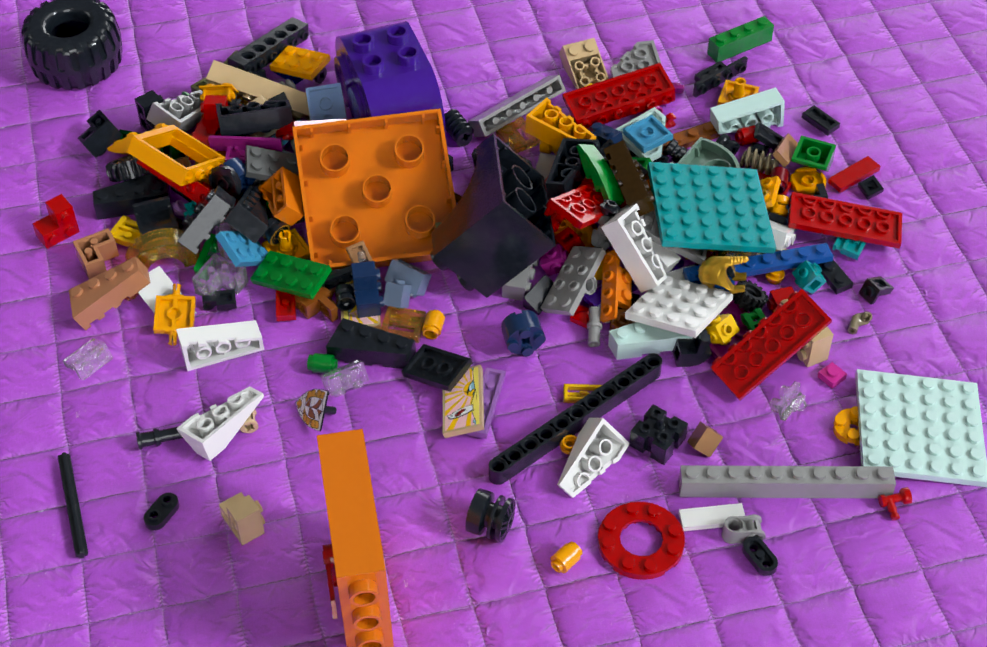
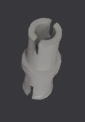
M597 306L589 308L587 330L588 345L590 347L600 346V331L602 330V324L600 323L601 308Z

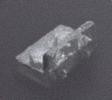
M93 338L62 361L65 367L76 371L78 377L81 380H85L112 360L113 356L105 342Z

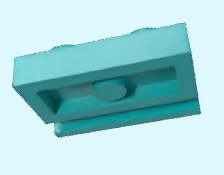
M838 237L832 250L835 251L837 249L841 254L858 260L867 242Z

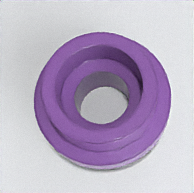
M181 200L171 204L173 213L177 217H184L183 213L186 212L185 203Z

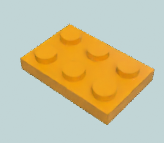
M288 45L269 67L274 72L313 80L329 63L331 58L329 54Z

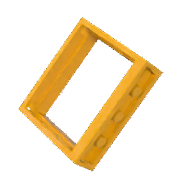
M175 125L134 135L127 149V153L179 186L209 177L212 172L211 170L221 164L223 165L226 158ZM171 145L199 164L186 168L157 148Z

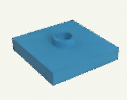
M653 115L623 128V134L643 153L673 139V134Z

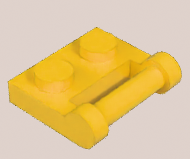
M123 215L110 232L117 244L141 251L144 245L137 222Z

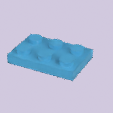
M220 231L215 236L235 267L259 266L268 254L259 241L253 243L239 231Z

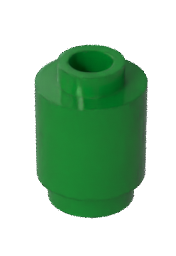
M314 353V355L310 354L308 357L307 369L313 373L332 375L333 371L337 370L338 360L335 359L334 355Z

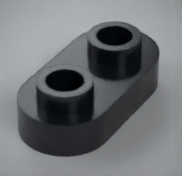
M162 494L146 511L144 522L148 529L159 530L163 528L179 509V501L175 494Z
M755 536L746 538L742 547L745 557L761 575L770 576L774 574L778 566L776 556L762 539Z

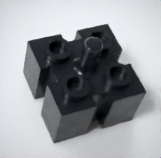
M653 404L644 414V421L639 420L631 430L629 446L641 453L647 450L650 452V458L665 465L673 455L674 447L678 449L686 439L688 423L676 416L672 418L667 417V411Z

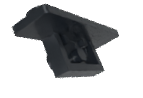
M744 56L727 66L719 61L695 74L694 80L696 83L694 84L693 96L696 98L701 94H705L726 80H730L732 77L743 73L747 68L748 58Z

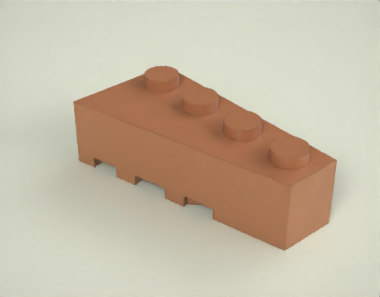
M135 256L69 289L73 319L85 330L91 327L90 323L96 319L101 320L105 317V312L112 307L116 309L127 296L131 298L150 284L148 269Z

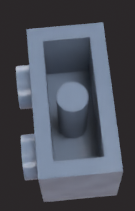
M392 259L384 281L393 282L394 279L405 280V284L412 285L410 296L416 298V296H424L432 274L405 261Z

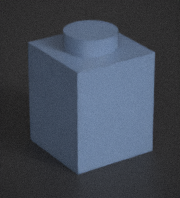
M401 279L386 282L384 305L408 308L412 285L405 284V280Z

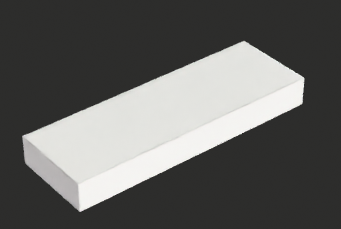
M742 503L679 509L678 513L683 531L724 527L725 520L728 517L745 516Z

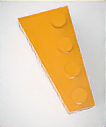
M547 97L526 115L525 132L559 149L563 138L596 140L594 134L581 124L577 125L574 122V118L570 115L566 116L563 114L562 109L558 106H553L551 100Z

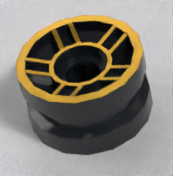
M271 217L268 219L269 227L262 237L272 246L280 244L279 233L282 231L284 236L283 230L290 231V227L276 217Z

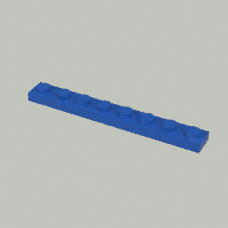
M822 243L777 251L774 254L766 253L749 256L748 262L736 264L734 267L736 272H746L748 277L797 268L805 260L812 264L833 261L834 255L828 244ZM700 265L683 268L682 274L685 280L701 284L698 276Z

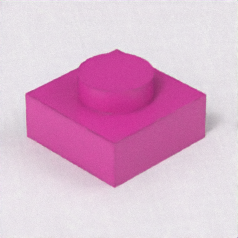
M833 362L818 372V378L832 389L844 381L847 373Z

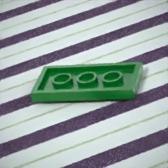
M270 250L250 280L253 284L313 300L332 272L330 265Z

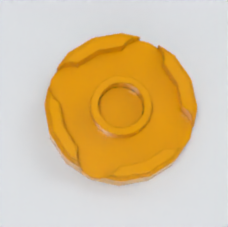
M812 167L798 168L790 176L791 189L796 193L813 195L815 194L816 184L824 183L826 188V177L821 171L819 173L816 171L817 169Z

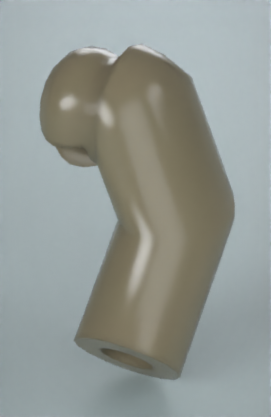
M866 311L853 315L847 331L850 334H856L859 326L866 325L872 320V314Z

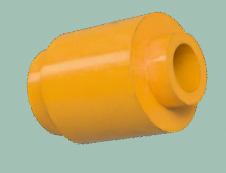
M430 310L426 313L422 326L424 337L436 339L441 334L445 321V316L441 311Z
M572 541L565 543L551 556L552 568L558 573H566L580 560L582 555L581 548Z

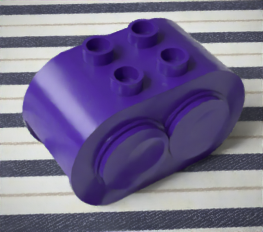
M407 21L336 37V57H334L337 83H341L343 101L345 106L350 108L353 119L441 108L445 132L444 109L436 76Z

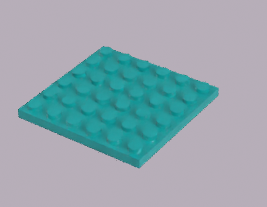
M648 162L647 170L651 192L655 199L653 203L662 247L775 253L776 244L757 169Z

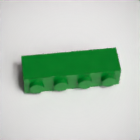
M763 16L710 37L707 54L717 63L772 41L774 24Z

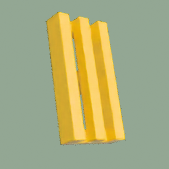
M564 384L563 403H576L590 394L588 391H594L602 385ZM568 390H577L580 392H568Z

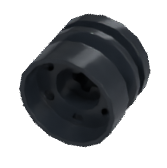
M479 488L471 501L466 517L465 530L480 536L487 528V538L492 539L495 536V540L502 543L514 520L516 500L512 498L506 500L505 496L500 495L494 503V493Z

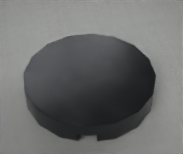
M222 164L213 168L208 178L211 190L214 191L219 186L233 198H238L241 194L242 186L235 170L228 165Z

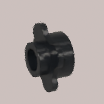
M604 199L603 203L600 204L601 212L609 217L615 216L617 211L621 209L613 200Z

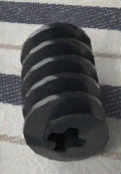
M457 109L449 110L444 114L445 130L457 145H468L472 140L474 129Z

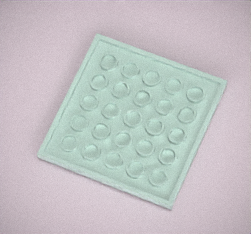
M861 369L856 370L855 380L861 466L893 467L895 477L987 487V458L977 383Z

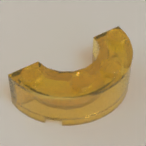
M157 229L135 239L136 243L132 247L129 246L126 251L125 261L136 256L149 269L158 260L174 258L181 261L185 267L196 264L201 250L194 254L179 243L178 238L181 233L179 229Z

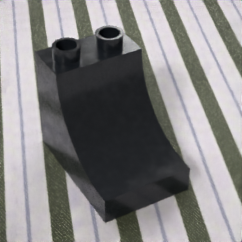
M494 133L477 146L475 170L462 198L447 218L431 232L433 251H431L430 256L434 264L441 270L449 268L457 274L460 284L466 290L472 291L476 289L486 298L556 246L551 215L546 216L544 214L548 202L544 176Z

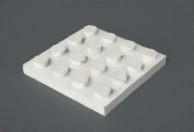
M667 276L659 286L648 290L625 312V319L696 338L733 300V294L723 289H711L704 284H696L688 280Z

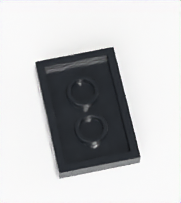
M423 344L401 372L403 377L451 392L473 363L471 358Z

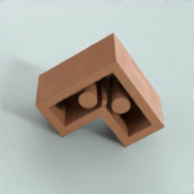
M109 228L73 241L77 257L88 279L107 271L104 261L119 256L115 239Z

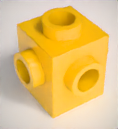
M732 314L717 315L706 327L712 344H727L740 331Z

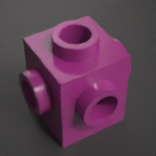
M558 244L540 257V266L548 277L560 272L569 253Z

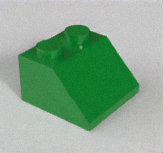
M801 135L791 162L829 172L834 159L836 145Z

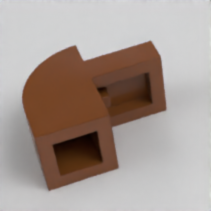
M321 287L313 300L295 295L296 308L307 319H310L320 311L331 322L338 319V307L332 300L329 289Z

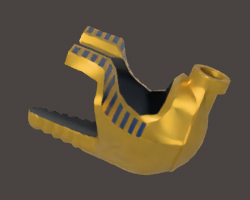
M747 256L709 257L699 267V280L701 284L707 285L711 289L715 285H719L729 290L732 294L745 292V285H733L727 273L734 281L746 280V272H736L734 265L746 263L749 259Z

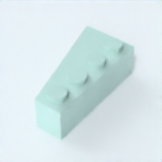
M775 87L711 107L710 121L718 134L737 132L739 128L756 125L758 122H761L768 128L771 125L781 127L784 125L785 101Z

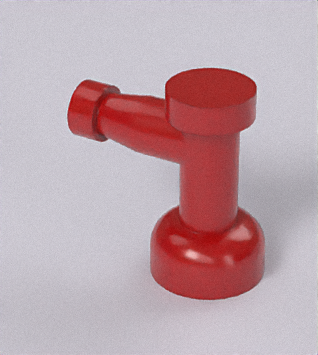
M904 487L896 494L879 495L878 501L882 508L887 507L891 514L890 517L894 521L900 518L895 503L901 501L905 505L911 504L912 494L908 487Z

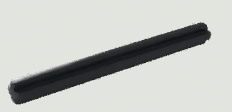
M63 452L61 455H58V463L75 556L82 559L88 555L87 542L70 454Z

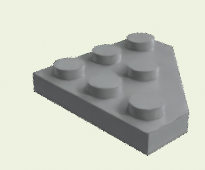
M654 40L637 42L630 52L627 51L620 58L618 64H614L611 67V77L614 78L661 63Z

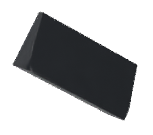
M544 275L523 297V307L540 315L543 311L541 306L554 282Z

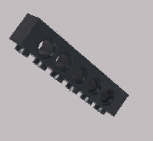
M294 17L288 19L228 57V65L252 74L256 73L273 62L288 45L296 47L308 39V24Z

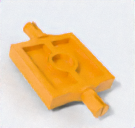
M176 283L173 284L172 294L166 296L156 295L153 331L156 334H169L168 344L172 345L173 341L174 346L177 345L176 329L194 327L196 297L180 294L181 285L178 283L177 287Z

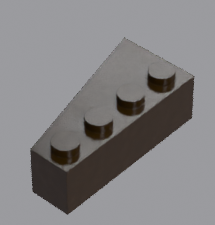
M622 140L604 148L605 155L628 207L637 203L640 209L637 211L639 217L654 211L655 208L652 204L655 202L654 196L650 191L642 170H640L637 160L632 159L625 141Z

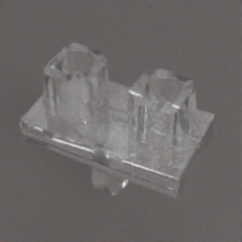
M794 381L791 386L783 385L779 392L781 399L773 398L770 401L771 411L779 413L780 420L786 421L792 412H796V410L804 411L807 407L806 397L799 390L800 382Z

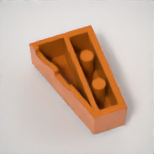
M282 166L260 185L258 189L263 192V198L268 201V207L273 216L292 226L304 216L300 180L298 175Z

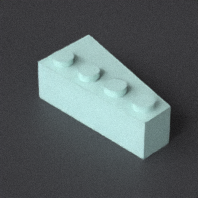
M634 322L609 331L608 346L616 360L642 357V354L655 353L660 355V352H672L677 339H692L693 337Z

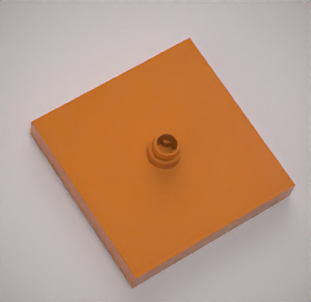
M441 108L292 127L311 261L330 265L332 271L351 266L352 263L346 248L361 241H364L377 268L390 266L392 259H399L407 263L432 260L430 256L431 251H433L431 232L435 230V223L443 222L456 206Z

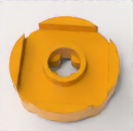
M858 406L841 410L835 416L833 422L835 436L845 444L849 442L855 444L854 446H860L859 426L857 430L850 428L851 424L858 426Z

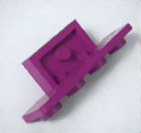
M209 135L208 137L211 149L226 151L225 162L237 157L245 163L246 145L283 152L281 138Z

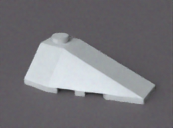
M248 387L228 397L227 402L216 406V404L210 406V411L202 415L197 413L191 416L176 429L198 455L211 461L227 447L263 399L264 394L252 387Z
M589 418L577 436L557 485L571 498H574L590 485L594 478L602 475L611 464L618 462L630 443L604 418Z

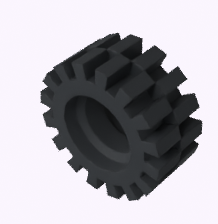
M747 280L738 281L736 285H745V292L733 294L734 303L738 304L739 308H744L746 312L749 311L751 313L757 308L762 310L768 301V295H766L765 291H762L763 288L761 286L758 287L756 283L753 284L750 280L748 282Z

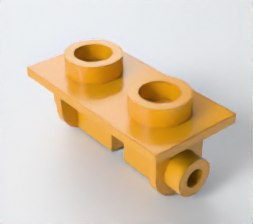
M230 83L199 86L203 91V94L200 95L201 101H204L206 95H227V100L231 102L236 98L235 93H238V90Z

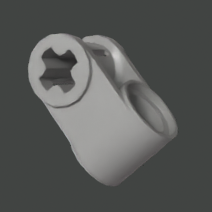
M753 514L728 517L722 530L723 540L729 544L743 543L746 538L753 536L764 540L766 535L761 528V516Z

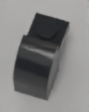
M706 328L696 338L677 339L672 351L676 367L696 366L710 358L712 355L709 346L711 339L710 335L707 334Z

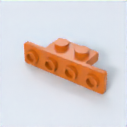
M615 250L606 252L603 258L600 321L603 323L617 318L618 306L622 309H629L631 307L632 277L627 270L620 267V258Z

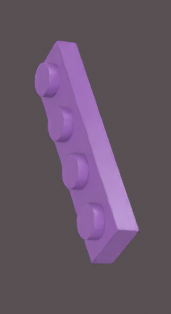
M486 367L483 376L484 430L467 433L466 435L487 439L506 371Z

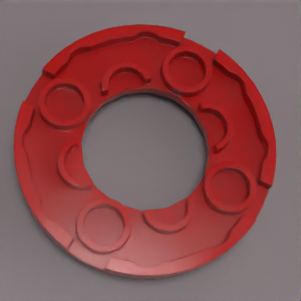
M630 502L616 507L605 516L598 532V547L604 561L606 560L617 573L632 579L646 580L665 575V572L672 567L675 568L679 563L684 551L685 536L680 522L671 512L653 503ZM644 522L653 525L661 533L663 542L657 552L649 556H638L631 554L623 547L620 540L621 532L632 523Z

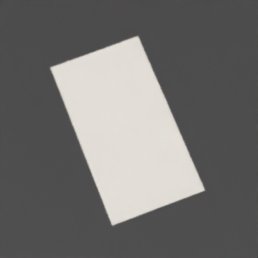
M160 266L149 272L150 284L138 292L154 314L156 295L166 296L172 294L173 282Z

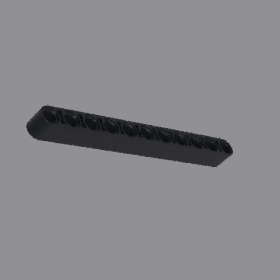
M655 353L646 355L491 459L489 462L490 482L496 485L505 483L558 447L565 436L575 435L580 432L589 418L602 417L658 379L662 369L661 356Z

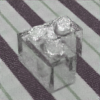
M214 253L192 277L195 294L200 296L216 295L215 291H220L221 288L226 290L235 289V294L238 295L248 284V276L245 266L235 267L231 260Z

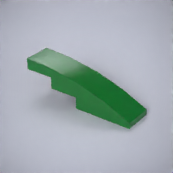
M578 144L577 149L586 178L592 179L596 192H602L603 199L613 200L617 205H621L624 202L623 195L604 157L594 145Z

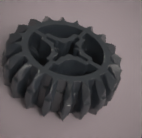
M132 155L113 160L105 167L107 177L112 182L131 180L148 174L149 171L137 164L138 159Z

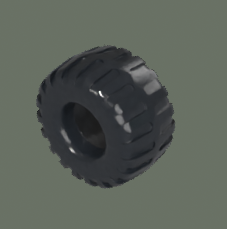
M100 0L45 1L40 4L39 8L35 7L32 9L30 15H27L21 28L23 51L33 74L46 85L50 84L53 88H64L65 90H72L74 88L84 89L87 86H94L99 84L101 80L109 78L111 73H114L121 63L123 52L121 32L113 11L107 4L100 2Z

